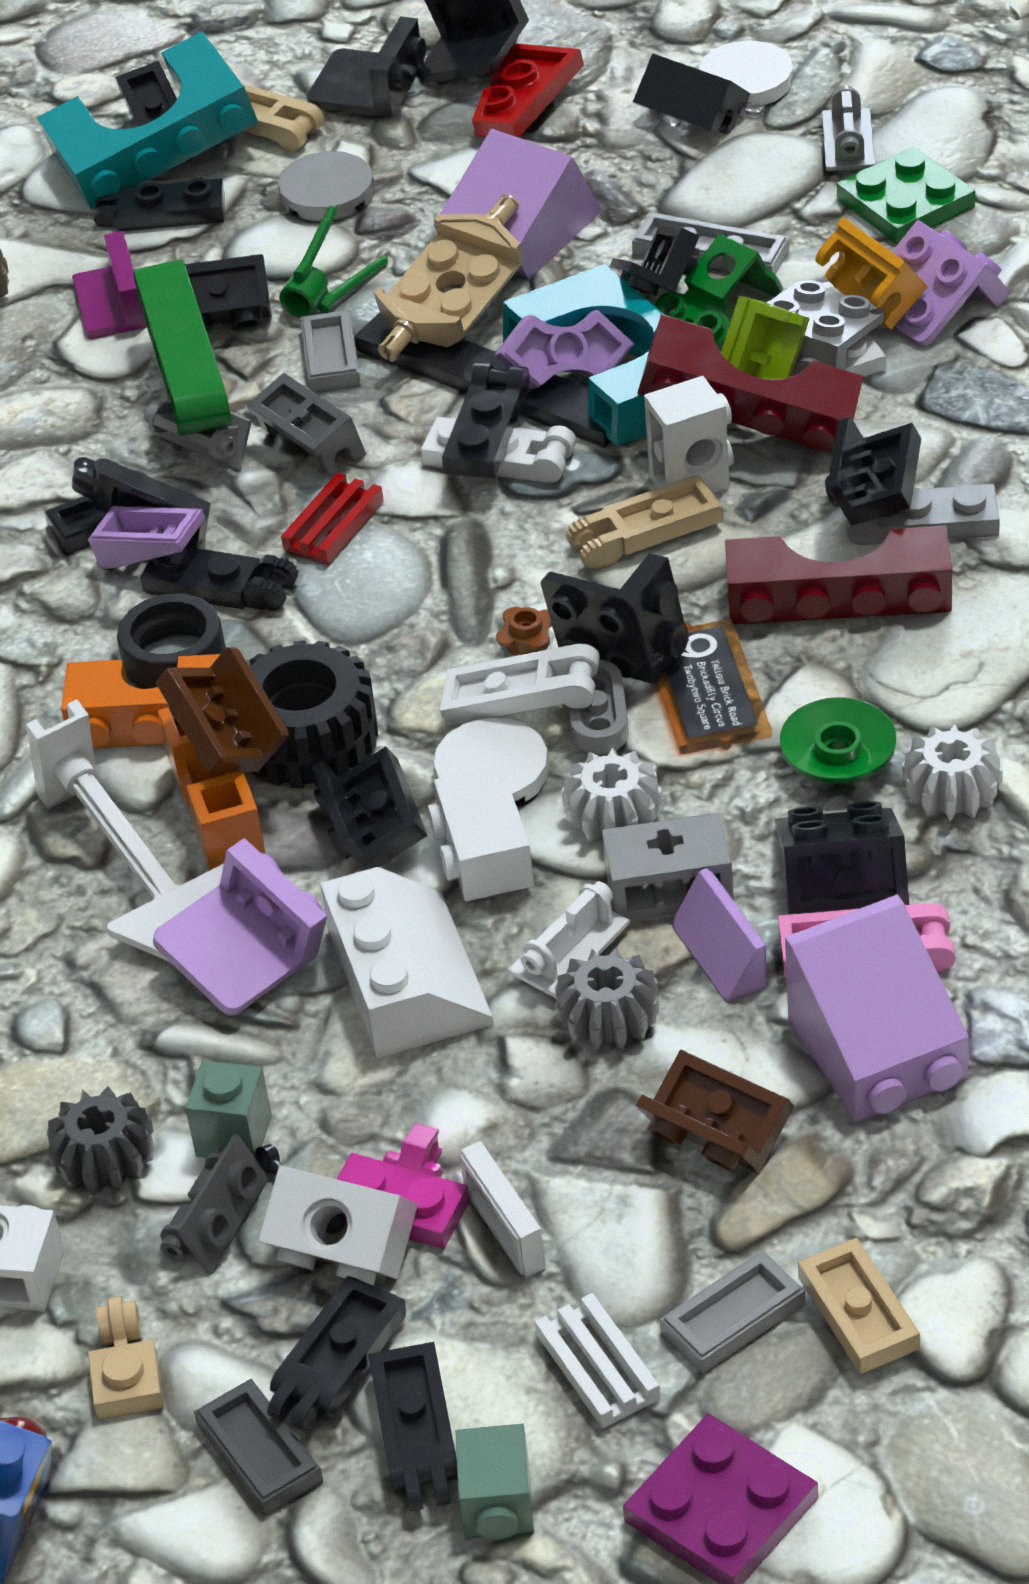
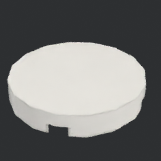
M757 41L732 42L717 47L704 56L699 66L700 70L731 80L750 92L747 101L748 108L762 107L777 101L789 91L793 77L791 57L777 46Z
M509 718L478 719L464 723L449 732L438 745L434 758L435 779L502 764L514 800H519L525 796L526 802L537 795L547 781L549 769L548 750L542 736L525 723Z

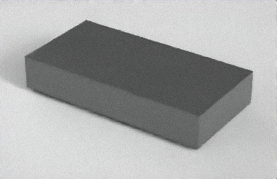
M251 1378L195 1410L194 1415L197 1426L266 1517L323 1483L321 1468L285 1421H279L268 1416L269 1401Z

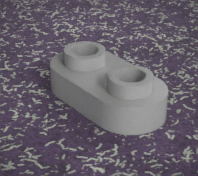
M599 660L597 674L591 677L595 683L592 704L581 709L568 707L574 744L580 750L587 753L607 754L612 747L614 750H617L627 741L629 736L628 717L621 671L613 663Z

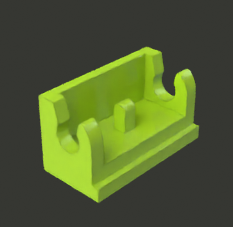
M739 296L721 354L734 367L755 377L764 379L791 377L810 317L760 300Z

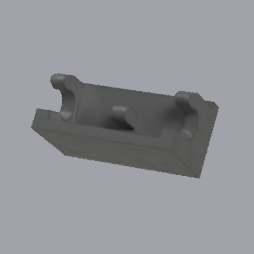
M286 373L281 374L247 404L249 412L258 418L261 427L274 436L278 435L279 432L316 456L321 468L332 476L339 473L338 466L334 463L335 456L339 450L344 448L343 452L355 463L366 455L351 416Z

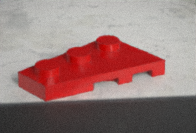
M519 43L513 45L502 61L499 70L490 75L492 80L490 87L482 92L472 118L476 137L486 138L489 131L494 129L519 138L584 66L581 50Z

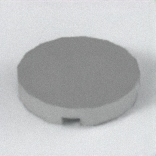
M323 151L299 158L291 162L281 172L278 181L279 195L283 208L289 213L290 209L298 211L299 218L321 222L331 205L336 206L338 210L334 220L351 216L356 213L355 206L360 205L363 201L366 206L372 200L375 190L374 177L370 165L357 155L341 151Z

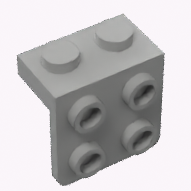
M812 280L799 281L767 302L810 317L792 376L803 371L813 360L845 370L847 348L883 323L885 310L882 307H875L865 297L843 295L825 289L823 284Z

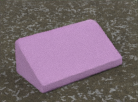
M708 868L699 871L675 915L673 929L723 999L727 1002L734 1001L766 987V944L713 872L709 871Z

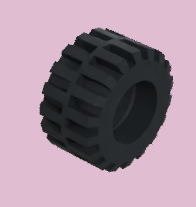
M304 640L293 641L291 646L283 647L280 644L271 647L269 653L265 655L259 653L250 659V669L289 732L288 738L259 771L251 773L258 778L267 776L268 783L277 786L286 782L290 783L291 788H303L304 784L315 783V787H318L319 785L312 767L320 761H323L339 777L350 768L364 761L366 754L373 753L377 745L378 724L369 671L365 670L364 662L358 656L350 657L349 650L342 646L330 648L329 642L317 641L315 644H306Z

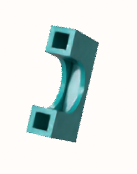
M203 31L161 52L174 85L180 94L173 106L154 121L130 129L107 128L95 121L79 96L36 117L53 154L91 210L95 209L97 197L116 194L121 187L139 186L259 123L244 85Z
M605 264L503 301V343L524 316L531 314L550 325L568 327L579 323L590 312L595 310L601 312L634 343L628 353L638 358L588 378V415L606 431V437L616 446L647 435L644 396L637 394L658 321L661 314H663L656 305L651 304L632 288L626 280H623Z

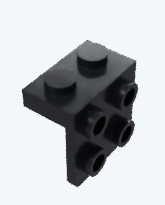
M424 0L441 37L416 73L421 84L436 82L439 85H444L457 78L469 76L485 78L497 72L501 67L502 61L511 47L516 44L519 35L529 21L521 1Z
M400 16L379 52L346 48L335 50L307 93V102L331 113L347 112L368 115L372 118H393L415 81L416 73L425 59L426 43L424 38H420L418 18Z
M649 553L621 589L556 572H548L541 580L540 584L558 648L574 644L590 645L599 652V660H605L616 665L621 671L622 677L654 685L673 661L680 657L689 642L688 629L685 626L678 598V588L674 582L668 557Z

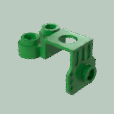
M719 233L696 263L690 275L684 279L688 287L685 294L666 292L656 300L655 305L664 315L709 329L714 328L712 330L714 340L721 352L734 313L727 297L738 282L742 281L773 297L782 293L784 289L778 277L767 269L758 251ZM722 256L731 274L722 279L711 278L708 275V267L714 259Z

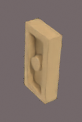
M857 1237L798 1261L799 1280L860 1375L920 1350V1332Z

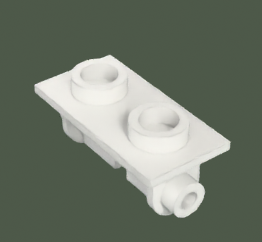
M599 881L593 885H584L579 890V897L565 910L564 914L557 918L536 940H530L523 948L524 954L508 969L509 974L556 998L555 986L558 983V976L567 973L570 959L588 961L591 949H594L600 955L630 924L629 919L611 910L610 902L614 897L611 889Z

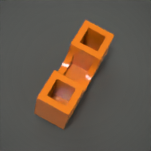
M220 654L178 656L177 668H209ZM123 659L67 663L61 705L63 720L69 719L67 704L77 699L89 716L93 748L165 744L158 710L168 708L169 706L158 687L139 689L128 685Z
M169 707L158 710L168 760L209 871L223 864L227 849L243 838L260 853L266 854L258 809L243 770L209 773L204 764L197 758L193 745L178 720L171 714Z

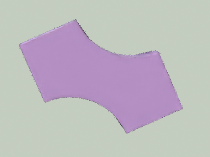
M598 310L590 312L582 321L568 327L550 325L530 314L521 319L494 356L508 369L510 366L528 367L529 388L535 389L559 372H574L589 378L615 368L634 343Z

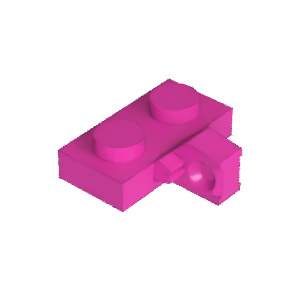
M415 1122L402 1143L401 1152L388 1151L383 1161L351 1153L337 1180L400 1195L417 1203L418 1206L409 1239L445 1250L470 1199L468 1185L441 1178L443 1170H441L442 1165L436 1164L442 1154V1148H439L438 1142L439 1129Z

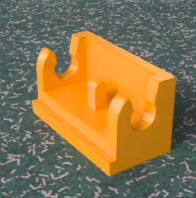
M842 217L836 224L838 228L817 252L815 262L823 267L835 253L839 252L838 259L830 265L824 275L825 278L843 295L862 296L867 298L870 304H873L875 307H882L885 310L884 322L882 324L891 330L928 286L904 260L849 220Z

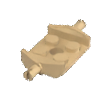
M502 194L493 208L484 215H437L433 219L437 235L389 293L378 287L373 292L380 313L387 324L393 328L391 333L377 348L379 354L384 359H390L391 362H394L409 342L418 344L419 341L449 347L462 340L523 264L524 257L520 243L504 227L514 212L519 209V204L513 196ZM452 285H462V286H463L461 289H460V288H456V289H451V290L447 291L446 293H443V292H442L444 289H446L447 287L452 286Z

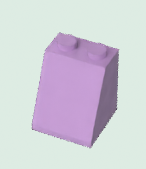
M491 129L440 214L484 215L493 208L502 194L513 196L519 204V209L514 212L504 227L520 243L524 262L515 272V275L530 280L597 216L601 208L572 156Z
M898 894L785 937L788 1021L855 1122L876 1114L891 1112L901 1104L934 1091L947 1090L957 1082L968 1078L969 1036Z

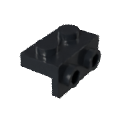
M659 224L641 266L634 262L613 258L609 268L620 272V277L641 293H648L655 297L659 289L675 293L682 275L689 276L696 265L700 249L695 246L700 236L682 227Z
M263 254L185 264L207 332L213 329L212 325L232 322V326L244 328L261 324L262 318L272 317Z
M850 416L839 420L836 441L832 443L833 457L829 476L825 479V488L831 504L836 508L840 507L851 526L879 517H891L902 510L911 508L922 439L913 423L863 438Z
M386 746L339 777L323 761L312 767L319 788L314 791V796L320 808L332 821L333 827L328 829V835L336 850L345 859L353 856L366 870L380 867L428 836L399 760Z

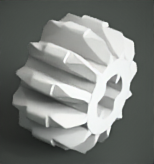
M954 723L950 731L942 732L931 726L926 737H915L912 739L909 753L905 754V761L902 763V779L905 780L910 804L922 805L927 817L938 812L946 813L951 822L957 813H964L971 818H975L979 807L993 806L994 798L1000 789V783L1003 782V765L1000 764L995 740L982 739L978 728L968 732H961Z
M612 747L607 756L599 757L589 752L585 763L571 764L568 779L564 780V788H562L563 806L566 807L567 820L570 822L572 830L583 831L587 841L591 842L601 837L602 830L654 822L656 814L660 812L662 793L661 787L658 786L657 774L653 770L652 763L641 762L636 751L630 752L623 757L618 756Z

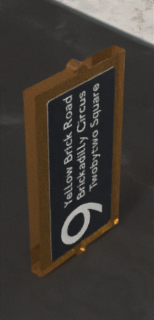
M726 619L695 626L685 623L689 635L686 649L680 657L673 661L656 683L680 755L717 747L728 750L732 747V744L772 737V728L732 620Z

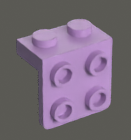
M917 220L892 252L904 260L928 288L896 323L894 328L919 345L927 346L934 341L972 292L998 308L1010 294L1008 288L998 277L1002 269L985 254L977 252L974 256L966 251L967 247L949 231L943 229L941 233H938Z
M243 838L227 849L219 886L158 927L154 932L153 945L224 1014L236 1015L317 957L328 915L322 910L318 901L311 894L302 892L281 872L277 863L269 855L260 853Z

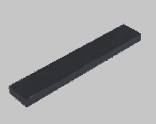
M381 313L377 314L354 335L356 350L466 394L471 384L472 369L476 362L490 363L494 369L509 370L494 356L495 351L464 339L449 347L419 341L418 344L409 342L394 362H391L390 359L386 360L379 354L377 348L391 333L393 328L387 324ZM555 374L538 388L530 389L528 387L520 415L550 427H567L576 437L603 448L611 442L606 437V431L588 415V387ZM492 390L496 393H504V391Z

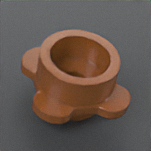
M511 607L503 612L502 616L505 623L503 629L496 633V641L500 646L507 648L514 656L547 650L550 645L549 630L552 627L547 609L538 611L531 607Z

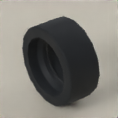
M163 594L144 600L127 612L119 623L117 642L121 660L123 659L125 673L128 680L140 689L158 687L155 682L167 668H177L178 656L221 654L226 648L221 620L215 608L202 598L187 594ZM171 634H188L200 638L198 642L189 648L175 653L155 654L143 650L145 646L154 640Z

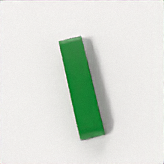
M183 259L133 269L139 303L180 436L232 425L225 387Z

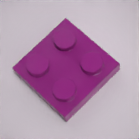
M707 1413L623 1505L624 1522L717 1583L743 1584L819 1498L818 1482Z

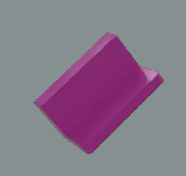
M123 231L104 235L110 267L76 273L72 276L87 338L89 339L146 328L135 286L133 265Z

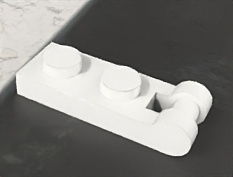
M436 418L421 448L423 466L443 468L442 455L457 418ZM553 426L547 432L514 427L496 476L542 483L557 482L565 470V459L570 457L576 445L577 439L575 434L564 426Z
M574 644L447 669L440 713L448 726L482 718H492L565 704L575 709L588 707L592 704L594 698L595 683L591 677L595 676L598 671L599 652L587 644Z

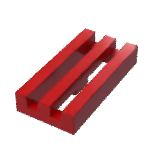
M336 473L281 535L283 550L329 565L384 501L382 487L372 484L366 490L364 481L355 478L348 484L346 475ZM354 501L357 502V503L351 508V510L345 515V517L341 520L340 517H341V516L346 512V510L353 504V502H354ZM328 533L329 535L318 547H315L325 534Z

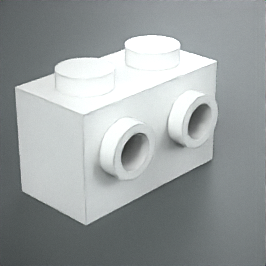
M503 765L434 779L437 804L427 806L429 821L434 839L445 838L447 845L440 846L445 875L448 881L458 879L464 901L467 902L533 887L530 845Z

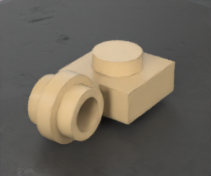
M122 1296L108 1298V1305L96 1307V1317L102 1346L114 1344V1347L88 1351L93 1402L98 1421L163 1409L164 1403L159 1362L154 1339L131 1344L129 1342L142 1339L136 1300L123 1302Z

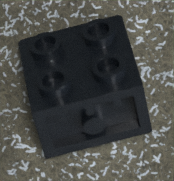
M861 801L847 805V812L823 814V809L819 807H800L789 810L787 812L788 817L775 819L776 834L783 852L787 911L789 915L860 909L897 894L904 905H910L905 837L892 808H882V803L876 801Z

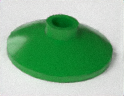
M848 697L824 698L805 704L787 718L780 733V748L785 761L799 774L819 782L850 783L876 774L889 763L896 749V730L891 719L881 709L868 702Z

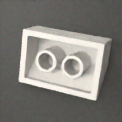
M380 867L320 883L324 909L328 915L326 920L328 932L376 1059L494 1025L489 1006L440 891Z

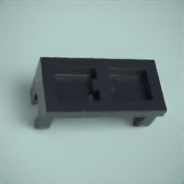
M652 53L633 103L696 125L713 133H717L719 129V132L729 134L736 124L744 102L748 101L750 92L731 80Z

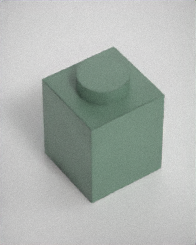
M201 1061L185 1107L196 1157L206 1158L210 1153H217L220 1148L227 1146L233 1134L240 1136L253 1156L256 1148L262 1146L272 1117L262 1067Z
M524 1423L455 1430L459 1502L465 1539L484 1537L491 1540L509 1538L514 1534L534 1532L530 1466Z

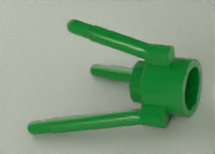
M334 205L329 206L301 263L279 295L284 309L297 318L313 315L317 309L323 313H329L338 300L373 276L388 263V258L381 256L336 289L328 292V279L326 275L318 268L312 267V264L338 210Z

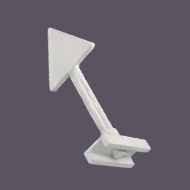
M76 699L67 704L69 719L47 730H44L36 719L26 724L37 795L47 809L77 795L153 898L152 901L109 922L107 925L108 935L168 961L153 945L155 930L219 886L224 863L183 885L178 886L173 883L97 781L89 716Z

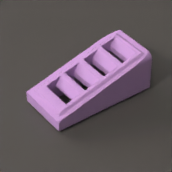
M112 506L88 541L100 568L112 569L182 552L204 521L205 516L202 509Z

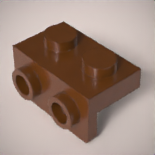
M236 647L225 648L209 668H167L155 682L168 703L171 714L178 720L193 745L197 758L204 764L209 773L237 772L241 770L243 772L259 771L289 736L288 729L240 650Z
M682 1049L678 1052L654 1099L641 1094L635 1105L650 1120L647 1130L657 1137L678 1147H681L686 1138L704 1147L701 1156L725 1170L735 1172L740 1164L757 1173H760L795 1107L788 1098Z

